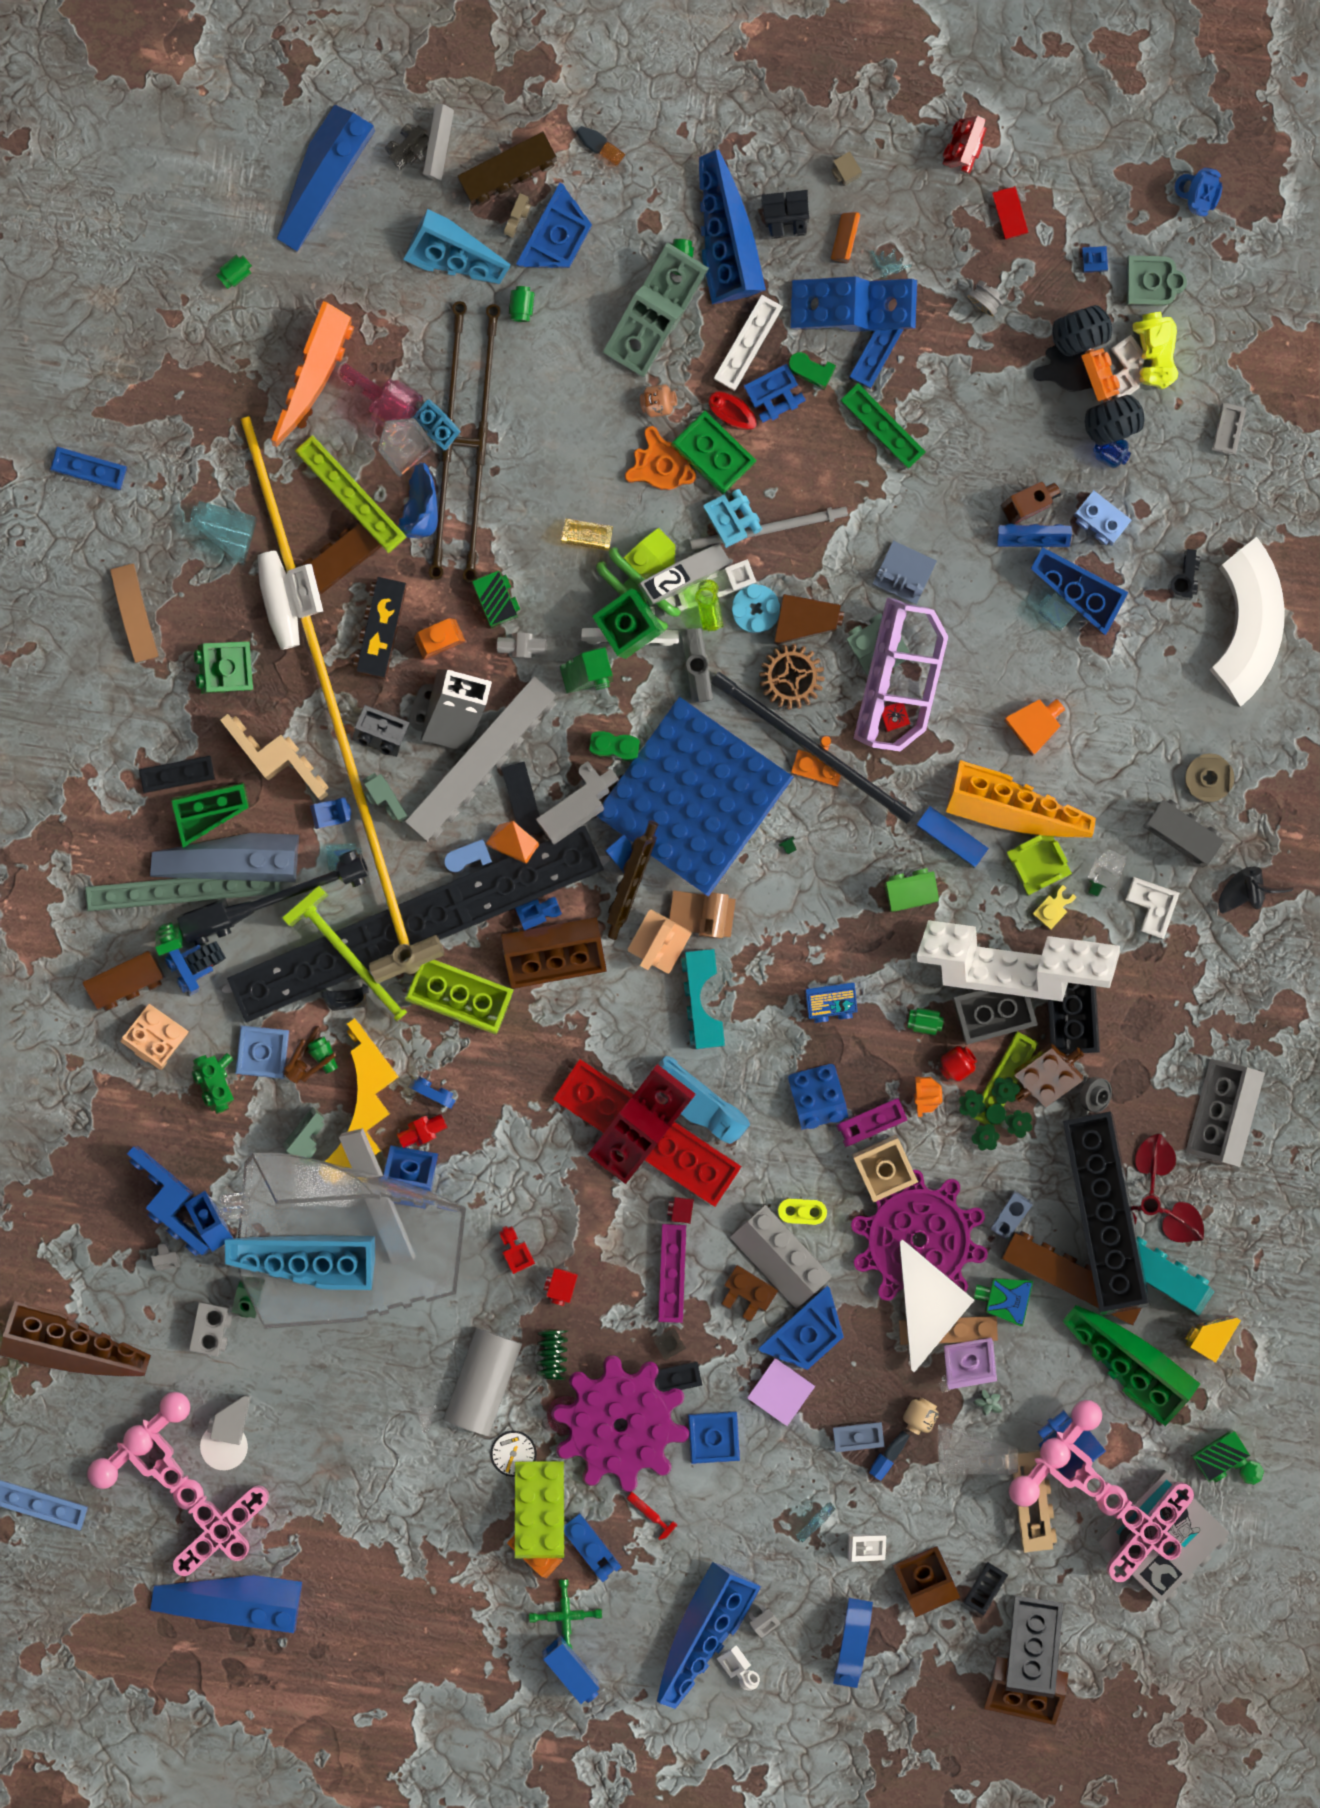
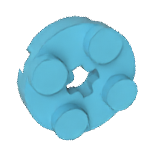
M757 584L747 586L741 589L733 600V617L736 624L746 632L761 633L768 631L776 624L779 618L780 603L778 597L766 586ZM752 603L755 605L760 603L762 605L760 609L763 612L752 615L750 613L752 610L750 605Z

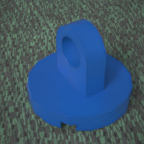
M1203 168L1195 176L1183 174L1175 182V192L1178 196L1188 200L1189 210L1193 214L1207 216L1208 211L1213 210L1220 200L1222 183L1219 182V177H1221V174L1212 168ZM1187 181H1191L1189 191L1185 193L1184 185Z

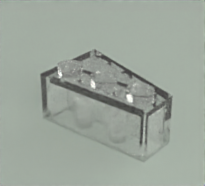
M949 1423L938 1425L939 1474H1013L1018 1472L1017 1447L992 1438L983 1437L975 1434V1432L966 1431Z

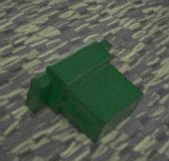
M794 836L786 838L778 844L779 847L782 846L787 855L797 850L793 843Z
M1090 879L1092 883L1088 893L1098 897L1102 888H1106L1107 885L1102 884L1099 880Z

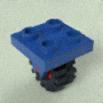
M217 941L202 948L200 945H197L182 954L179 949L166 953L165 962L171 972H177L179 976L177 983L183 993L188 992L189 996H192L199 991L196 981L213 972L212 967L222 962L226 957Z

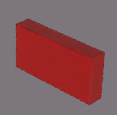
M1016 186L993 192L992 197L1004 239L1008 240L1028 234Z

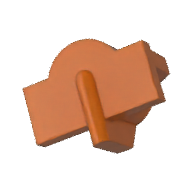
M915 1077L914 1100L918 1117H923V1113L933 1112L942 1103L941 1085L931 1077Z

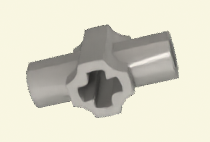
M512 633V638L498 637L497 652L511 653V658L532 659L533 654H547V639L533 638V634Z

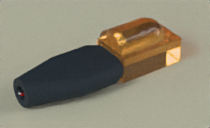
M580 126L576 134L588 149L595 154H600L616 167L626 156L625 153L608 142L607 138L598 131Z

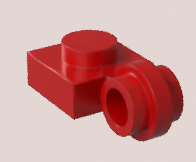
M513 1226L503 1227L499 1234L505 1245L510 1244L511 1248L503 1251V1254L512 1273L515 1274L534 1265L535 1261L526 1242L515 1244L518 1236Z

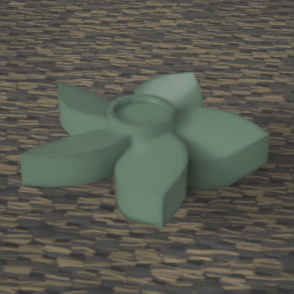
M983 1389L981 1393L982 1399H976L973 1402L983 1407L982 1413L985 1416L991 1411L994 1413L1002 1412V1407L998 1403L1000 1394H993L990 1397Z

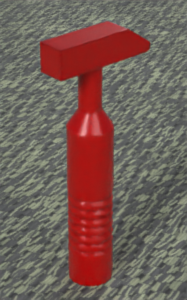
M631 1492L626 1498L649 1520L659 1524L664 1529L663 1533L658 1537L659 1540L667 1538L677 1527L678 1524L674 1521L667 1526L660 1519V1515L644 1503L635 1493Z

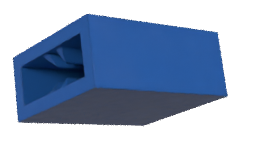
M561 1635L542 1650L543 1660L580 1704L584 1701L589 1703L599 1694L597 1691L600 1689L598 1680Z

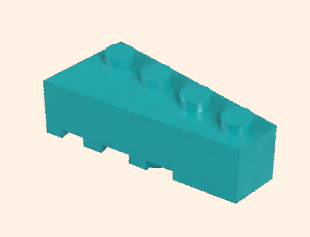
M1137 1236L1146 1282L1200 1316L1215 1292L1208 1286L1210 1281L1199 1274H1196L1195 1277L1187 1273L1188 1267L1177 1260L1174 1264L1166 1259L1168 1257L1166 1253L1158 1248L1152 1251L1146 1247L1148 1242Z

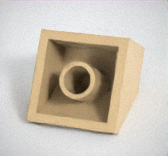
M897 1135L852 1154L873 1202L918 1183Z

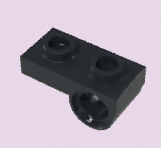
M1187 549L1184 552L1183 574L1176 575L1169 582V593L1175 598L1190 601L1193 595H1197L1198 580H1194L1195 571H1199L1200 556H1196L1197 550ZM1175 581H1184L1187 586L1186 591H1176L1174 588Z

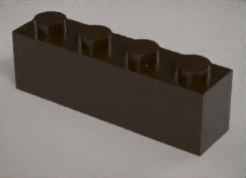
M542 131L459 174L458 180L471 205L477 203L479 206L490 200L489 196L497 192L500 195L512 189V184L518 181L520 183L529 181L533 178L532 174L537 171L546 172L555 166L554 163L557 162V156L545 133Z

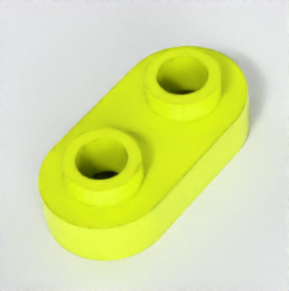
M786 1199L780 1203L778 1214L787 1223L817 1225L825 1220L827 1209L818 1200ZM788 1206H793L795 1209V1213L791 1216L787 1215L785 1211ZM814 1207L819 1210L817 1217L810 1215V1210Z

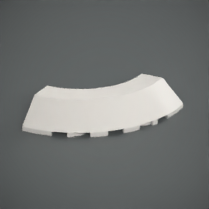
M1257 537L1219 567L1234 596L1236 607L1235 625L1232 639L1226 651L1210 671L1240 707L1253 696L1269 674L1279 651L1284 628V601L1280 580L1271 558Z

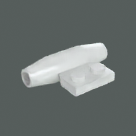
M277 551L259 554L257 556L260 588L268 620L281 650L299 646L298 617L304 618L323 612L312 564L291 569L286 574Z

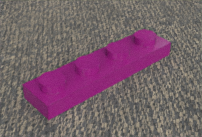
M662 1224L659 1322L683 1323L687 1225Z

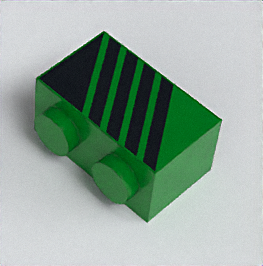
M496 571L472 581L491 628L518 618L517 611L520 610L516 597L510 598L507 589L511 588L506 574L501 576L500 571Z
M1230 1430L1191 1456L1208 1482L1213 1480L1216 1483L1227 1476V1470L1232 1467L1236 1470L1248 1462L1246 1458L1250 1454L1236 1432Z

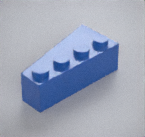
M1041 547L1031 566V569L1087 620L1104 635L1107 634L1129 592Z

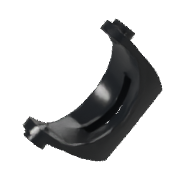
M362 984L360 988L346 991H329L327 988H324L321 991V996L332 1011L362 1008L366 1005V993H369V987L366 984Z

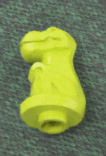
M1154 312L1142 315L1143 321L1135 322L1132 325L1133 331L1140 335L1141 346L1143 347L1141 357L1144 360L1152 361L1150 367H1143L1140 370V382L1144 385L1156 386L1162 390L1171 385L1178 377V371L1173 361L1177 329L1172 317L1162 318L1161 312Z

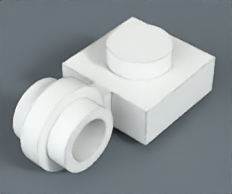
M737 1645L717 1658L730 1678L736 1675L739 1677L740 1686L744 1690L752 1691L758 1687L760 1682L759 1675L754 1671L746 1670L751 1665Z

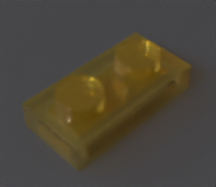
M566 518L561 543L609 551L613 526Z

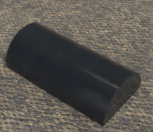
M1068 983L1063 1002L1048 1000L1050 1044L1052 1043L1064 1054H1070L1077 1048H1080L1083 1053H1100L1096 986Z

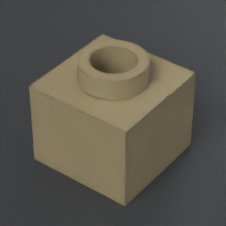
M850 151L833 161L832 166L834 168L831 171L837 182L842 181L844 186L861 177L862 171Z

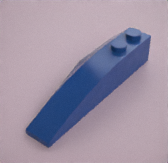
M337 105L333 106L308 145L277 240L298 252L375 133L374 125L349 110Z
M714 150L699 157L700 189L703 190L700 210L704 212V226H701V236H705V249L702 250L703 264L709 268L706 278L712 304L747 298L765 291L766 288L755 239L741 196L720 151Z
M715 1562L711 1563L677 1630L663 1672L657 1697L658 1703L674 1709L677 1708L695 1685L694 1679L696 1676L704 1673L710 1666L707 1664L715 1652L719 1654L724 1648L722 1643L728 1635H734L761 1588L759 1584L728 1567Z
M249 1575L157 1585L153 1588L150 1611L238 1626L294 1633L297 1624L302 1582Z

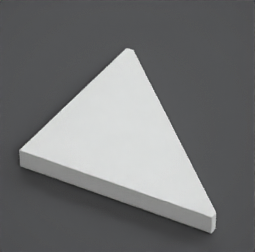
M901 1240L900 1250L911 1370L915 1372L973 1303L974 1299L904 1240Z

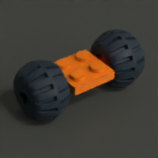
M1094 305L1071 312L1055 320L1052 328V337L1058 350L1065 356H1073L1086 351L1082 355V359L1098 401L1102 400L1105 403L1094 406L1086 411L1085 429L1091 440L1097 445L1102 446L1140 432L1144 427L1145 417L1141 404L1132 395H1124L1111 400L1112 396L1120 394L1118 390L1120 388L1119 380L1116 375L1112 374L1110 368L1112 365L1111 358L1107 352H1104L1103 348L1095 351L1092 348L1109 342L1112 336V323L1106 311L1100 306Z

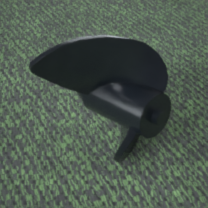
M1256 866L1246 867L1235 874L1224 887L1219 898L1220 913L1224 914L1246 902H1250L1254 909H1260L1266 898L1265 894L1293 891V887L1271 888L1264 886L1262 869Z

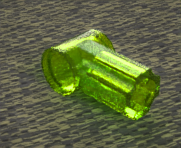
M711 579L701 581L695 594L702 628L708 632L724 627L718 596L719 587ZM708 590L713 596L705 597L701 591Z

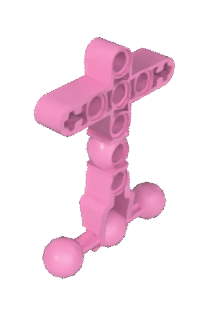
M170 1392L162 1398L159 1405L160 1411L150 1421L143 1419L142 1425L132 1426L126 1431L123 1443H117L118 1450L108 1459H96L90 1464L87 1477L95 1488L107 1489L117 1481L118 1469L130 1460L142 1475L146 1477L152 1475L164 1487L171 1489L169 1492L173 1493V1500L176 1505L181 1509L189 1510V1514L193 1513V1518L204 1530L174 1560L173 1567L175 1572L181 1576H188L219 1548L231 1560L240 1561L245 1558L250 1547L248 1541L238 1530L266 1505L269 1500V1492L263 1486H254L224 1513L212 1502L206 1500L207 1496H204L201 1485L195 1480L188 1479L187 1475L184 1477L182 1469L172 1457L174 1454L173 1448L158 1433L169 1422L178 1423L183 1421L190 1412V1402L187 1397L179 1392ZM155 1441L165 1453V1457L158 1459L155 1466L149 1468L138 1456L149 1453ZM169 1470L175 1471L178 1474V1481L175 1483L168 1482L165 1477L166 1472ZM189 1488L193 1490L195 1497L192 1501H187L182 1497L183 1489ZM253 1492L255 1494L262 1493V1503L256 1501L251 1507L247 1505L254 1497ZM200 1507H208L211 1510V1517L208 1519L201 1518L198 1513ZM235 1508H242L246 1513L245 1519H235L233 1510ZM219 1524L226 1526L228 1530L225 1537L218 1536L215 1533V1526ZM200 1541L207 1542L210 1547L209 1552L200 1553L197 1549V1543ZM233 1543H241L244 1546V1553L241 1555L234 1554L231 1549ZM193 1553L195 1558L189 1564L190 1569L187 1567L182 1569L180 1567L182 1563L180 1559L185 1561Z
M1092 1400L1079 1401L1072 1409L1071 1424L1063 1433L1057 1432V1438L1048 1439L1043 1443L1040 1449L1041 1458H1035L1037 1465L1028 1476L1017 1477L1011 1482L1009 1496L1013 1503L1020 1507L1033 1505L1040 1494L1039 1484L1048 1473L1052 1474L1066 1487L1073 1488L1076 1486L1092 1496L1102 1513L1114 1516L1118 1520L1120 1519L1133 1532L1107 1564L1108 1575L1116 1582H1124L1133 1574L1152 1549L1168 1560L1176 1559L1180 1555L1181 1545L1179 1541L1167 1531L1192 1502L1194 1493L1187 1484L1176 1482L1167 1490L1148 1515L1128 1500L1126 1492L1117 1485H1110L1107 1481L1105 1482L1091 1467L1092 1459L1073 1444L1083 1431L1094 1430L1102 1421V1411L1097 1403ZM1072 1451L1084 1463L1081 1469L1076 1470L1075 1476L1069 1480L1056 1469L1068 1464ZM1093 1478L1098 1479L1100 1483L1099 1488L1096 1491H1089L1087 1488L1088 1481ZM1186 1488L1184 1493L1187 1496L1184 1499L1178 1498L1176 1491L1178 1489L1183 1491ZM1111 1494H1116L1118 1496L1117 1505L1113 1507L1107 1506V1497ZM1171 1499L1175 1501L1177 1499L1175 1503L1178 1504L1179 1507L1176 1508L1172 1503L1168 1502V1500ZM1166 1506L1170 1507L1172 1510L1171 1516L1168 1519H1161L1160 1510ZM1129 1510H1135L1137 1512V1519L1131 1523L1127 1522L1125 1514ZM1150 1525L1155 1526V1536L1146 1538L1144 1536L1145 1528ZM1168 1541L1174 1542V1551L1170 1554H1165L1163 1552L1164 1544ZM1132 1545L1140 1546V1554L1136 1557L1129 1556L1128 1550ZM1124 1555V1556L1126 1557V1559H1128L1130 1562H1132V1564L1129 1565V1564L1126 1562V1563L1122 1566V1564H1123L1125 1561H1124L1121 1557ZM1114 1566H1122L1124 1573L1122 1575L1119 1573L1114 1575L1116 1573L1113 1569Z

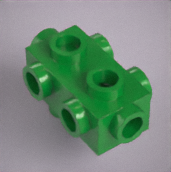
M228 1053L218 1062L215 1055L209 1058L203 1055L193 1060V1079L197 1085L200 1084L203 1091L202 1099L205 1105L209 1106L211 1111H215L216 1114L228 1110V1105L234 1100L225 1080L227 1077L225 1068L233 1060Z

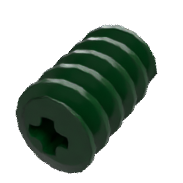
M545 1329L538 1332V1335L543 1337L544 1340L537 1342V1345L544 1347V1350L538 1351L537 1355L544 1358L536 1362L537 1365L543 1367L542 1370L536 1371V1374L542 1376L543 1379H566L560 1373L567 1371V1367L560 1365V1363L566 1362L567 1357L560 1354L568 1350L567 1347L561 1345L568 1342V1338L561 1335L568 1332V1330Z

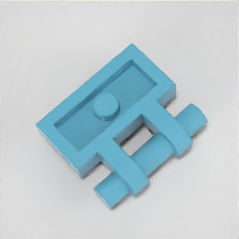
M740 489L732 492L734 500L730 502L724 494L703 505L704 511L726 548L747 538L745 528L751 527L754 534L762 530L759 524V517L756 513L752 512L747 496H743ZM741 510L744 517L738 519L734 511Z

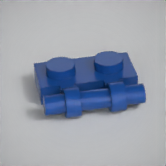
M788 364L744 385L754 408L763 404L766 408V411L758 414L762 423L770 419L773 421L779 418V414L789 409L792 411L798 408L799 404L806 401L802 392L793 396L790 391L798 387V384ZM783 394L786 401L773 406L771 400Z

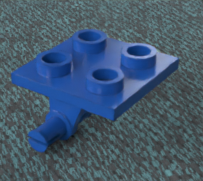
M1064 1410L1055 1418H1049L1047 1420L1048 1423L1037 1431L1043 1438V1441L1038 1444L1040 1448L1048 1439L1057 1438V1432L1063 1433L1071 1424L1072 1418ZM1083 1431L1073 1443L1089 1456L1092 1462L1106 1452L1090 1431ZM1071 1451V1458L1068 1464L1058 1470L1065 1478L1070 1480L1075 1476L1076 1470L1082 1468L1084 1461Z

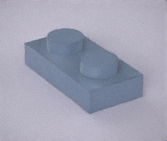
M882 1422L833 1427L835 1452L884 1447Z

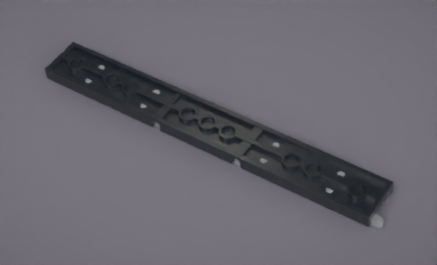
M584 825L554 845L550 840L539 844L527 863L509 857L398 905L409 944L411 946L434 935H437L439 940L445 939L471 926L480 924L604 871L603 865L610 858L609 856H598ZM389 909L335 931L336 935L368 971H370L369 965L371 962L392 954L394 949L399 946ZM324 936L228 977L229 983L223 987L222 991L224 993L233 992L245 1023H248L321 992L324 988L328 989L356 977L358 973Z

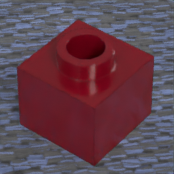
M674 1197V1202L669 1201L667 1215L672 1216L671 1221L691 1224L694 1199Z

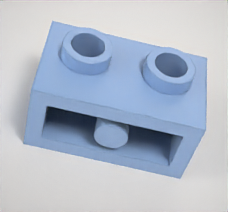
M1094 490L1074 515L1077 518L1076 523L1085 530L1090 528L1096 533L1095 538L1104 545H1107V543L1113 545L1132 521Z

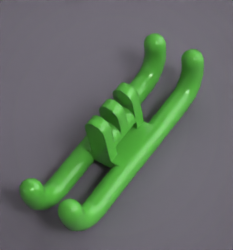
M611 548L608 552L609 557L629 578L622 584L607 569V565L603 561L596 565L599 575L620 596L632 588L639 591L644 600L647 601L638 586L645 579L621 557L618 548ZM666 600L656 603L670 616L677 617L681 613L678 607L672 606ZM657 618L664 631L667 630L668 624Z

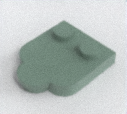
M1132 255L1127 257V305L1166 306L1175 299L1176 294L1181 293L1186 288L1187 279L1181 271L1176 270V264L1171 258L1165 256Z

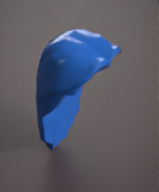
M420 462L419 465H415L414 472L409 480V500L404 505L403 516L399 519L397 526L407 538L419 539L428 537L435 532L438 523L437 497L433 477L428 466Z

